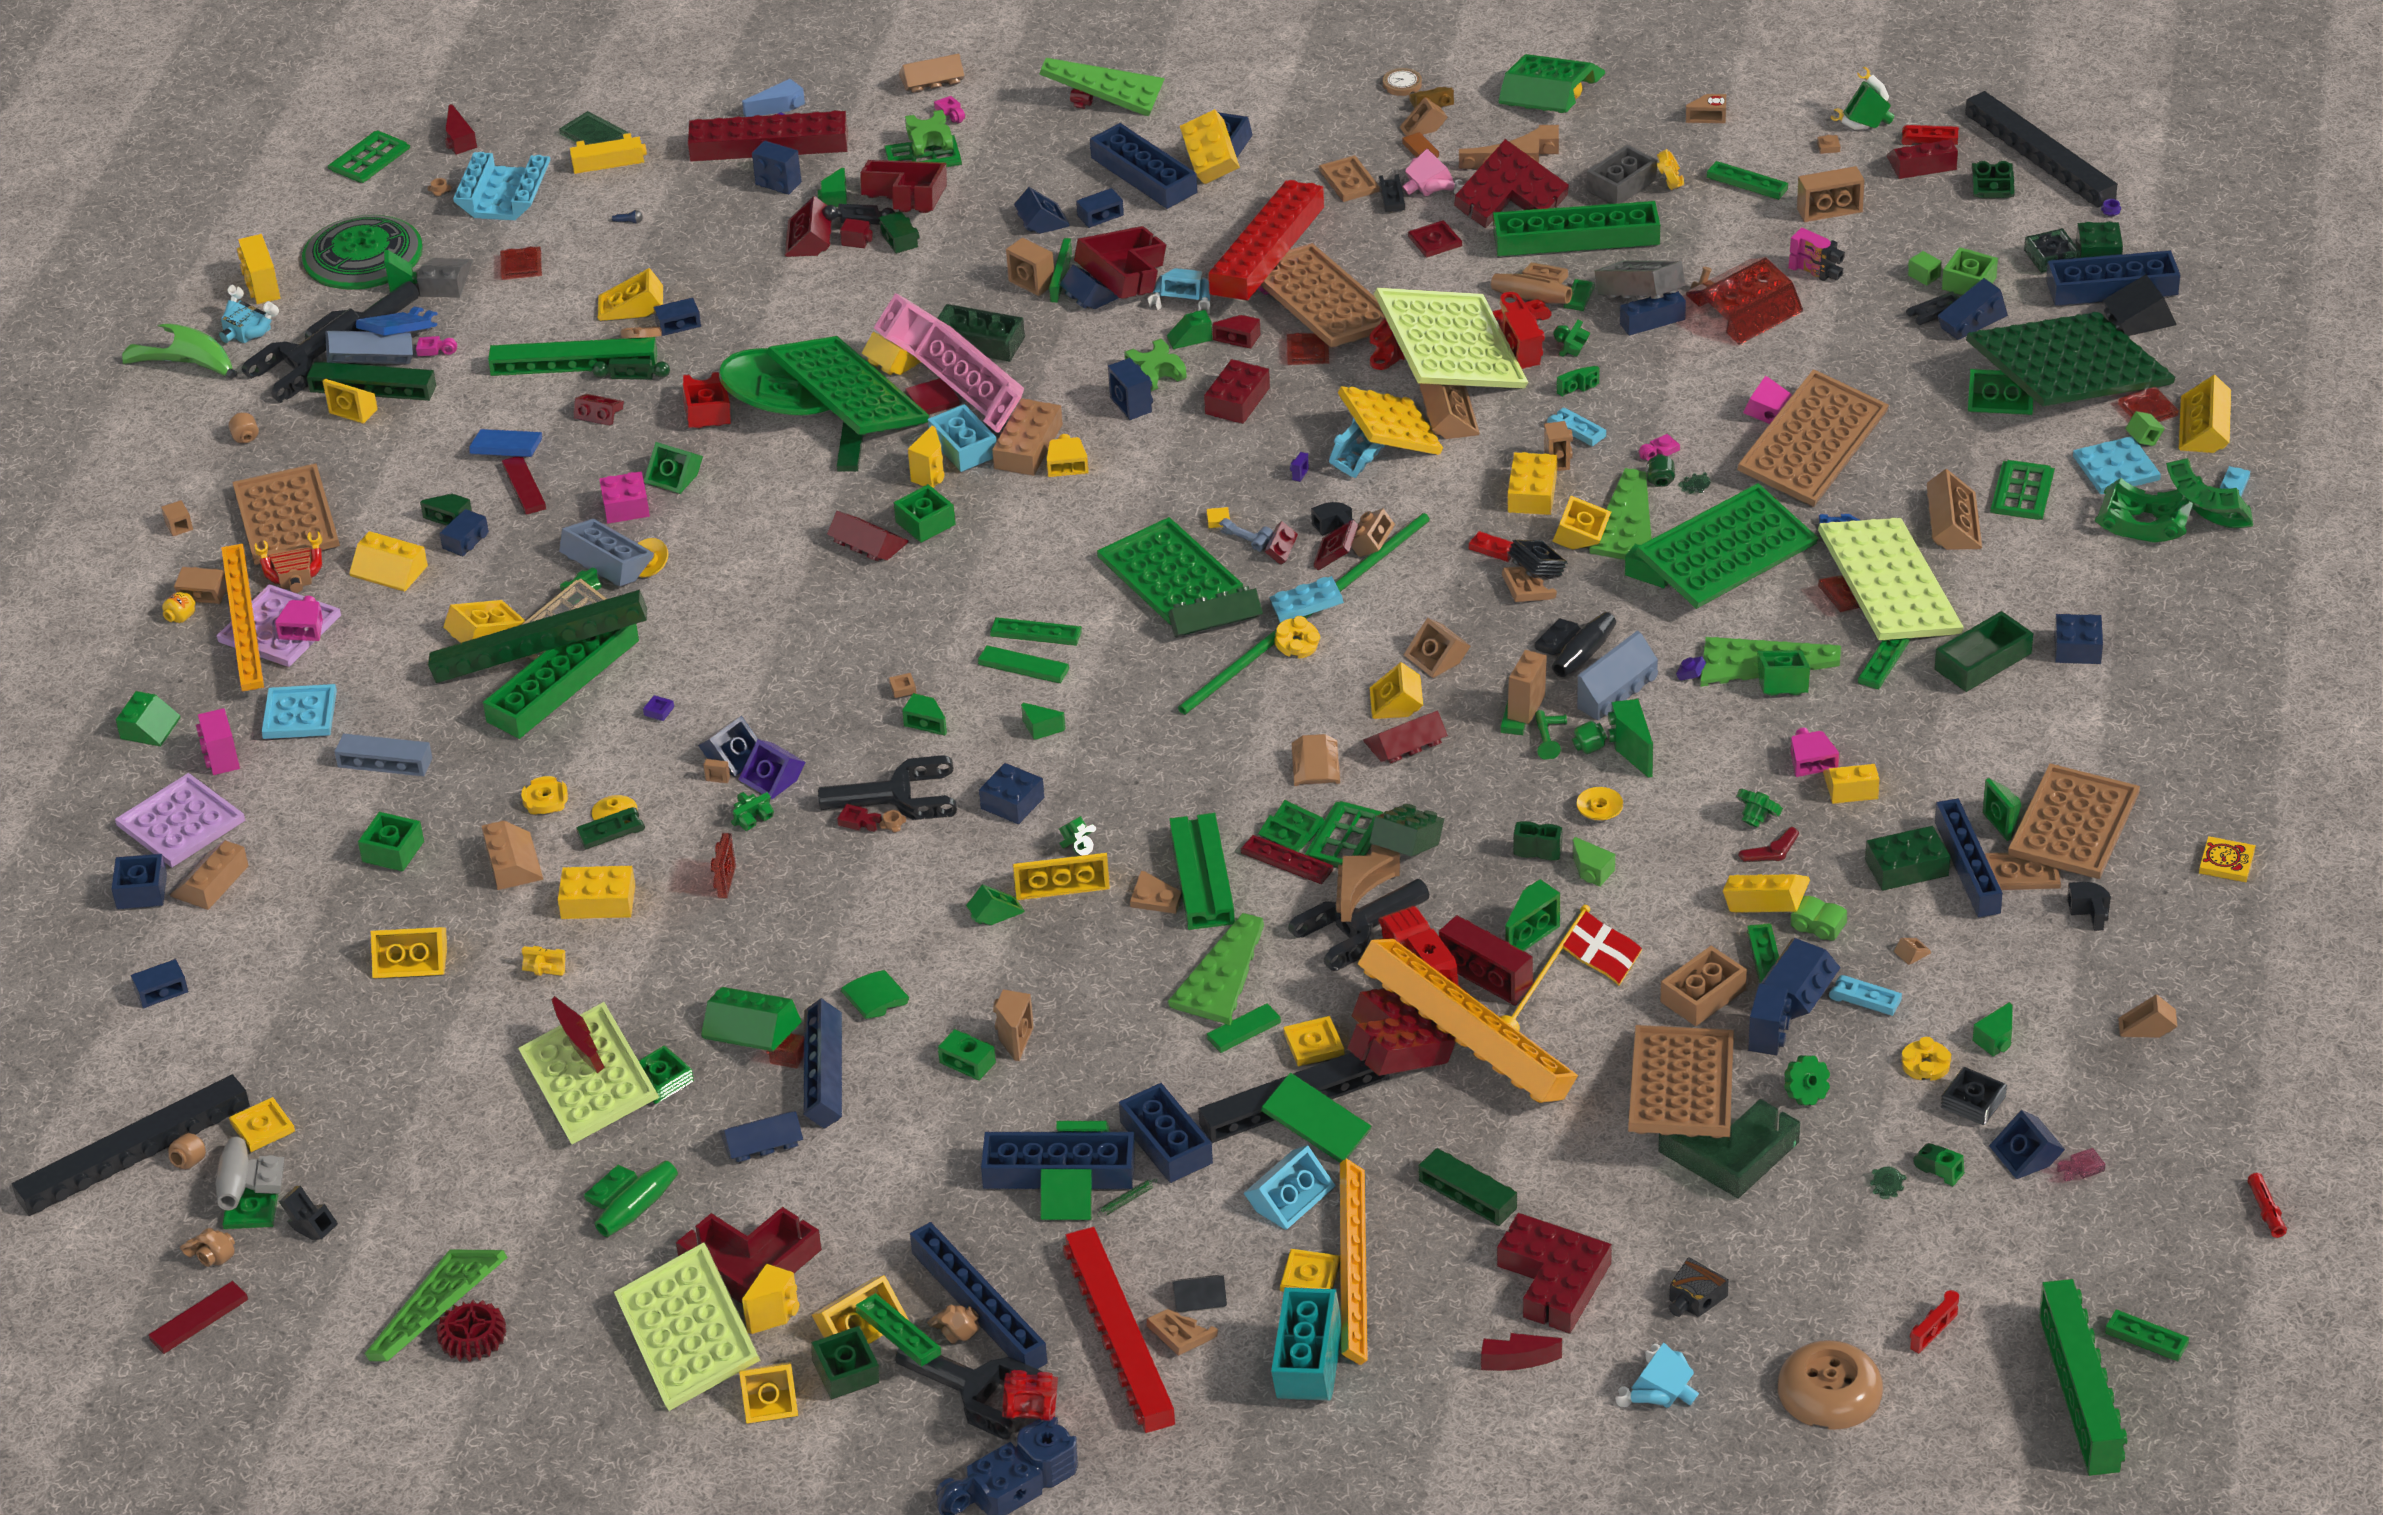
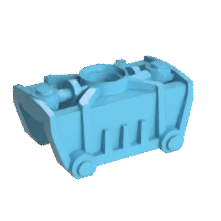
M1353 418L1352 425L1342 435L1339 434L1335 437V445L1329 463L1349 476L1356 478L1385 445L1369 442ZM1359 436L1363 437V442L1357 444L1356 439ZM1352 452H1357V453H1359L1361 456H1357V455L1353 454ZM1339 458H1346L1345 461L1342 462L1338 460ZM1356 464L1354 470H1352L1351 466Z

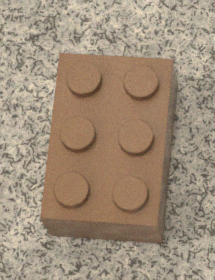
M1857 166L1798 176L1797 210L1804 222L1863 212L1864 178Z
M1709 946L1661 981L1660 1002L1694 1026H1697L1746 990L1747 969L1713 946Z

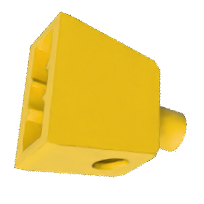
M1061 434L1058 439L1050 440L1047 454L1048 477L1089 473L1087 454L1080 438H1070L1068 434Z

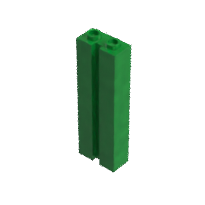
M1216 813L1200 814L1194 820H1188V816L1169 818L1170 836L1188 930L1233 925L1235 922L1234 904Z

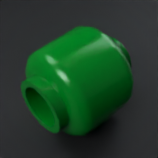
M1588 721L1574 729L1575 737L1572 738V742L1577 751L1582 749L1585 754H1591L1605 746L1607 735L1600 723L1596 724L1594 721Z

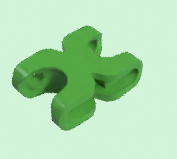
M943 110L933 111L934 116L927 120L917 119L915 115L905 116L906 131L909 140L913 141L912 150L915 156L924 155V150L929 146H939L944 151L953 150L952 134L950 127L945 124L946 116Z
M1162 339L1152 341L1153 350L1151 352L1142 353L1134 348L1124 352L1125 359L1131 358L1135 364L1140 366L1144 374L1151 378V391L1159 389L1157 383L1160 377H1172L1177 382L1187 378L1184 362L1178 355L1169 354V346Z

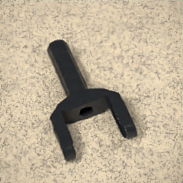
M406 281L365 311L355 312L359 315L360 319L395 314L418 299L419 291L412 282ZM346 310L332 311L307 329L305 340ZM357 328L356 330H354V331H360V332H369V331L362 330V329H359V328Z
M349 308L300 344L285 341L270 343L244 362L242 372L252 379L263 375L284 360L294 370L277 381L271 391L272 397L281 403L283 402L282 400L293 397L308 386L307 375L312 367L313 360L326 351V331H354L357 329L356 320L360 319V317L353 309ZM272 353V358L269 361H265L266 357ZM256 365L255 371L249 373L250 368ZM298 376H301L300 381L297 384H294V380ZM284 388L283 394L277 396L278 391Z
M944 755L909 758L896 768L891 780L819 787V808L825 810L844 808L846 804L867 806L892 803L902 815L911 820L952 817L957 813L956 800L946 795L911 798L910 781L945 778L953 772V760L949 756ZM941 764H946L949 766L946 769L938 768V766ZM919 766H923L926 768L924 771L915 770V768ZM945 804L952 805L949 809L941 808ZM922 806H926L929 808L927 811L918 810V808Z
M1417 878L1359 909L1355 908L1352 913L1351 922H1341V913L1336 912V902L1325 901L1295 916L1290 921L1288 930L1296 938H1302L1336 922V926L1349 939L1331 947L1324 957V964L1331 971H1337L1361 959L1370 943L1372 928L1380 924L1378 921L1380 917L1421 904L1429 899V890L1426 884ZM1323 913L1322 917L1316 921L1317 917ZM1304 923L1303 926L1298 931H1296L1298 926ZM1338 955L1337 959L1331 963L1333 958Z
M899 1348L895 1357L898 1365L959 1391L967 1423L1002 1439H1008L1013 1434L1015 1424L1010 1418L1003 1417L1001 1411L984 1403L1000 1385V1380L1005 1381L1006 1373L1011 1374L1013 1370L1026 1371L1027 1375H1037L1038 1372H1042L1010 1357L990 1360L976 1369L969 1368L942 1355L921 1367Z

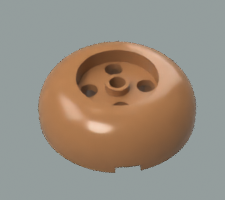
M1824 1340L1804 1345L1786 1359L1778 1376L1777 1390L1782 1405L1793 1417L1810 1426L1815 1424L1835 1430L1861 1424L1877 1411L1883 1395V1381L1877 1365L1861 1349L1841 1341Z

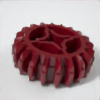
M474 1299L468 1304L462 1301L461 1306L453 1305L452 1311L446 1310L445 1315L439 1317L440 1321L436 1330L438 1343L444 1353H448L451 1359L457 1357L459 1362H461L466 1357L471 1362L473 1357H477L481 1361L482 1355L485 1354L490 1357L491 1350L498 1351L499 1345L504 1344V1337L507 1332L505 1318H503L499 1308H495L492 1303L486 1305L484 1300L476 1303Z

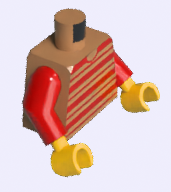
M318 532L316 540H312L311 533H308L307 537L313 549L310 546L271 553L269 554L270 557H267L268 544L266 541H263L265 547L263 550L258 549L255 543V553L261 556L260 563L265 577L274 584H279L282 589L290 588L294 593L301 592L305 585H311L312 577H315L322 568L321 548H319V545L322 543L320 533Z

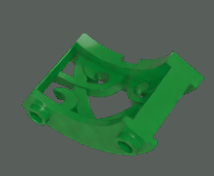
M2188 458L2166 463L2168 473L2175 487L2188 501L2196 505L2193 507V510L2204 519L2228 528H2248L2253 526L2251 507L2239 495L2237 488L2220 489L2205 485L2202 477L2194 474Z
M2122 478L2105 488V497L2099 514L2095 518V522L2105 530L2118 536L2148 542H2165L2186 534V522L2191 508L2196 505L2188 501L2178 489L2151 495L2146 494L2145 490L2127 483ZM2146 512L2153 514L2158 519L2151 523L2138 522L2132 515Z

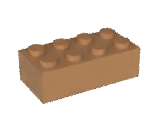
M1021 398L992 449L994 469L1034 476L1048 452L1050 440L1055 439L1063 425L1061 405Z

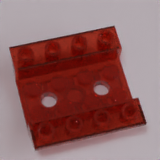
M1766 257L1749 259L1686 292V296L1698 307L1709 303L1727 319L1726 333L1739 345L1803 312V307L1793 282Z

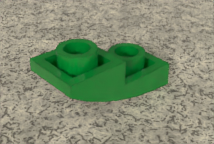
M1598 366L1584 367L1558 376L1557 394L1563 397L1568 393L1574 392L1577 388L1583 392L1594 388L1599 384L1600 368Z

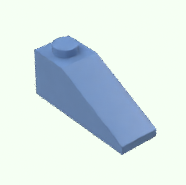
M791 79L742 101L744 117L788 112L805 104L803 88Z

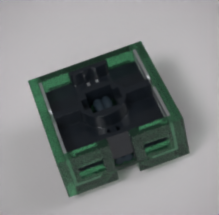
M2063 228L2025 237L2024 251L2041 273L2047 272L2048 261L2080 258V250Z

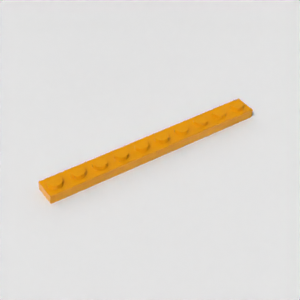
M242 543L221 547L241 689L243 692L264 688L244 546Z
M1346 1158L1340 1163L1341 1354L1358 1365H1362L1367 1361L1365 1170Z

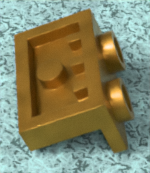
M1437 87L1409 94V100L1414 109L1424 97L1439 107L1454 105V90L1452 87Z

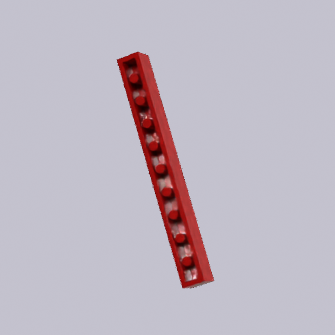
M1095 1227L1065 1234L1064 1256L1066 1260H1071L1072 1262L1070 1267L1073 1277H1078L1080 1280L1078 1281L1080 1293L1082 1296L1086 1295L1087 1297L1086 1306L1089 1314L1094 1313L1095 1315L1093 1319L1097 1332L1102 1331L1101 1339L1105 1351L1110 1350L1111 1352L1109 1358L1112 1368H1118V1381L1121 1388L1126 1387L1127 1389L1125 1391L1128 1405L1135 1408L1133 1413L1137 1425L1142 1424L1145 1433L1175 1425V1413L1172 1402Z

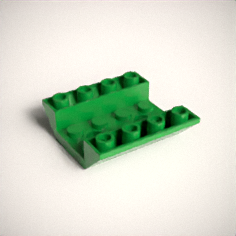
M1524 54L1505 73L1498 101L1499 104L1566 113L1576 104L1573 89L1581 81L1589 84L1597 83L1605 75V70L1590 62Z

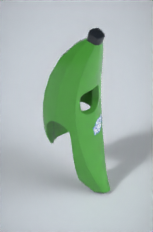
M178 324L157 325L175 335L174 341L169 347L156 348L130 344L122 353L123 364L142 361L196 363L230 379L237 375V371L233 370L232 363L224 348L215 339L202 331Z

